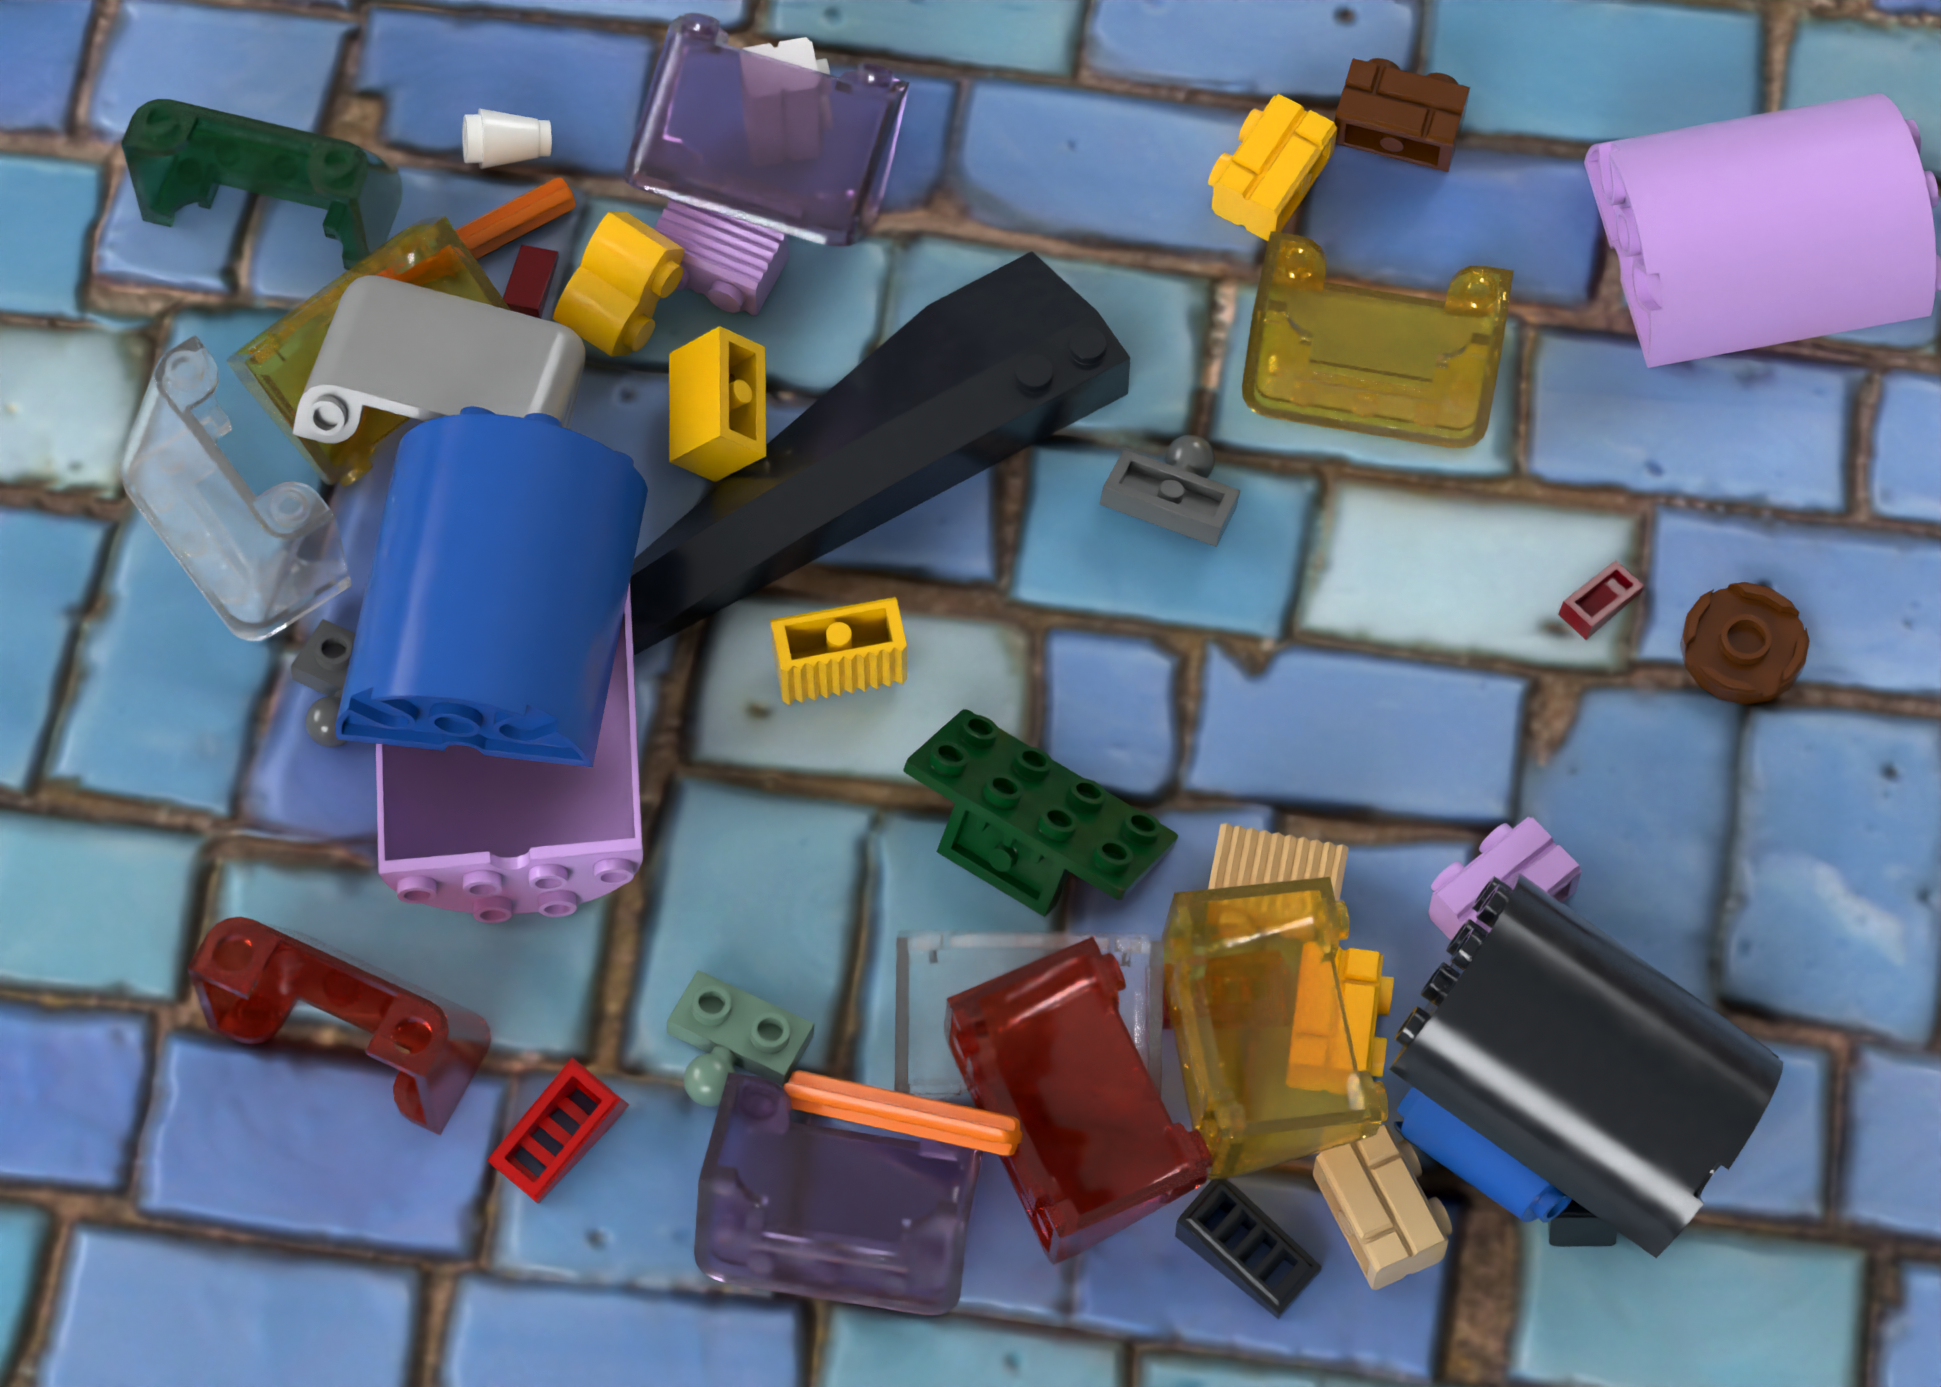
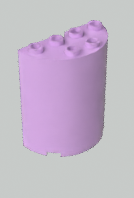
M1875 93L1592 145L1586 154L1584 164L1610 248H1615L1618 254L1621 269L1620 281L1647 368L1931 316L1935 292L1941 291V259L1936 254L1932 208L1938 205L1939 195L1934 174L1932 171H1924L1919 157L1921 140L1916 122L1913 119L1905 120L1891 99L1881 93Z
M630 583L593 767L485 756L479 750L465 745H450L446 747L445 751L376 744L378 873L382 880L397 892L399 900L406 903H422L446 910L473 913V917L477 921L498 923L510 919L512 914L539 912L548 917L568 916L577 911L578 904L604 896L633 880L634 875L642 864L643 844Z

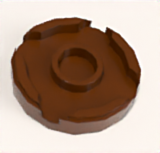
M1748 582L1732 583L1726 589H1719L1714 593L1713 589L1700 596L1687 613L1680 642L1685 668L1696 683L1721 700L1743 705L1768 702L1788 691L1803 671L1810 642L1807 628L1804 630L1803 623L1798 618L1799 611L1793 603L1770 587Z

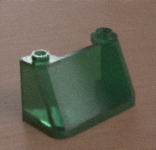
M156 99L140 106L132 116L121 142L143 221L172 227L175 213L186 205L197 202L199 207L210 209L219 185L328 210L322 224L325 237L338 239L342 243L344 269L368 275L376 271L402 201L403 187L398 168L390 160L349 141L172 99Z

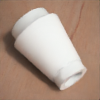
M479 108L478 114H465L462 127L464 162L479 163L480 169L535 159L539 156H550L552 146L550 120H538L536 118Z

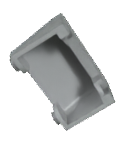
M366 275L359 277L347 287L340 299L299 401L292 434L323 443L345 441L357 430L363 416L364 406L425 422L440 417L460 415L461 409L469 406L482 407L498 415L522 418L530 413H543L557 418L563 428L570 430L585 363V347L581 338L571 328L559 323L383 276Z

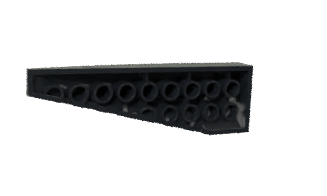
M1032 251L927 305L766 445V457L734 472L634 559L630 578L634 655L1127 395L1130 356L1099 312Z

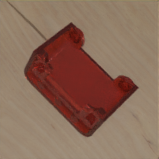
M1093 936L946 999L945 1038L951 1056L975 1107L981 1110L1013 1116L1020 1121V1130L1023 1132L1022 1142L1018 1144L1013 1155L1007 1157L998 1156L1045 1255L1053 1265L1080 1254L1205 1184L1208 1177L1206 1168L1212 1166L1210 1152L1200 1132L1197 1129L1187 1132L1180 1122L1172 1123L1118 1011L1120 1005L1118 992L1126 989L1121 968L1111 952L1102 955Z

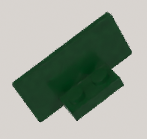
M967 709L961 710L908 757L903 768L904 773L955 803L936 852L1044 917L1057 906L1070 872L1114 899L1122 900L1174 848L1178 839L1176 832L1160 824L1151 814L1133 808L1106 792L1097 782L1079 776L1052 760L1043 750L1025 744L998 728L989 718L976 715Z

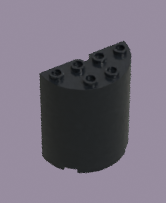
M1515 872L1504 882L1493 876L1471 907L1478 912L1476 915L1477 921L1474 922L1468 919L1458 930L1446 949L1452 955L1450 959L1451 965L1449 966L1442 962L1421 991L1420 995L1429 1001L1424 1010L1418 1006L1415 1007L1395 1035L1394 1040L1403 1045L1389 1070L1657 1258L1702 1207L1704 1202L1701 1199V1193L1715 1171L1721 1165L1729 1170L1745 1146L1776 1090L1783 1070V1061L1778 1059L1779 1057L1766 1046L1521 873Z

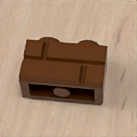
M1353 58L1336 110L1334 123L1338 128L1335 144L1449 172L1466 114L1470 87L1459 85L1453 77L1443 73H1430L1423 76L1403 71L1394 62L1383 58H1373L1369 61Z

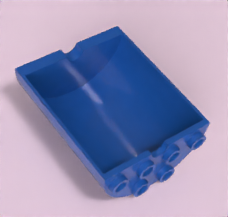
M469 406L461 409L460 415L432 419L409 430L400 440L396 451L335 724L337 739L445 751L446 747L450 745H465L479 750L485 756L593 767L648 493L645 480L633 466V459L627 454L613 451L585 435L563 428L557 418L543 413H530L522 418L498 415L482 407Z

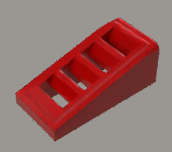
M571 1058L487 1161L539 1204L611 1128L630 1104L582 1064ZM577 1089L581 1090L598 1105L591 1115L569 1098ZM559 1108L581 1125L573 1136L551 1118ZM540 1128L544 1129L564 1146L557 1156H554L532 1137ZM522 1147L547 1167L539 1177L514 1157Z

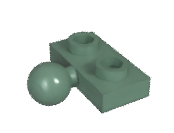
M697 970L667 1020V1034L709 1053L700 1055L689 1063L684 1073V1087L689 1097L696 1103L703 1106H717L727 1101L735 1090L737 1078L733 1068L734 1065L784 1087V1083H787L814 1036V1023Z

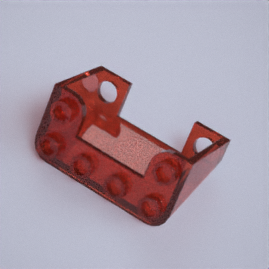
M241 916L227 918L215 924L207 933L187 967L208 1028L235 1041L257 1044L271 1039L283 1027L298 1000L374 1034L366 1048V1054L400 1070L393 1085L394 1102L399 1112L410 1122L438 1135H441L487 1054L491 1042L490 1028L484 1018L476 1012L302 932ZM394 1044L410 1051V1053H402Z

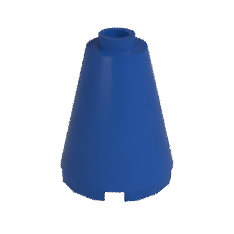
M1413 1086L1401 1100L1396 1111L1404 1121L1394 1122V1128L1401 1136L1523 1222H1531L1539 1218L1543 1223H1546L1557 1217L1570 1204L1572 1199Z

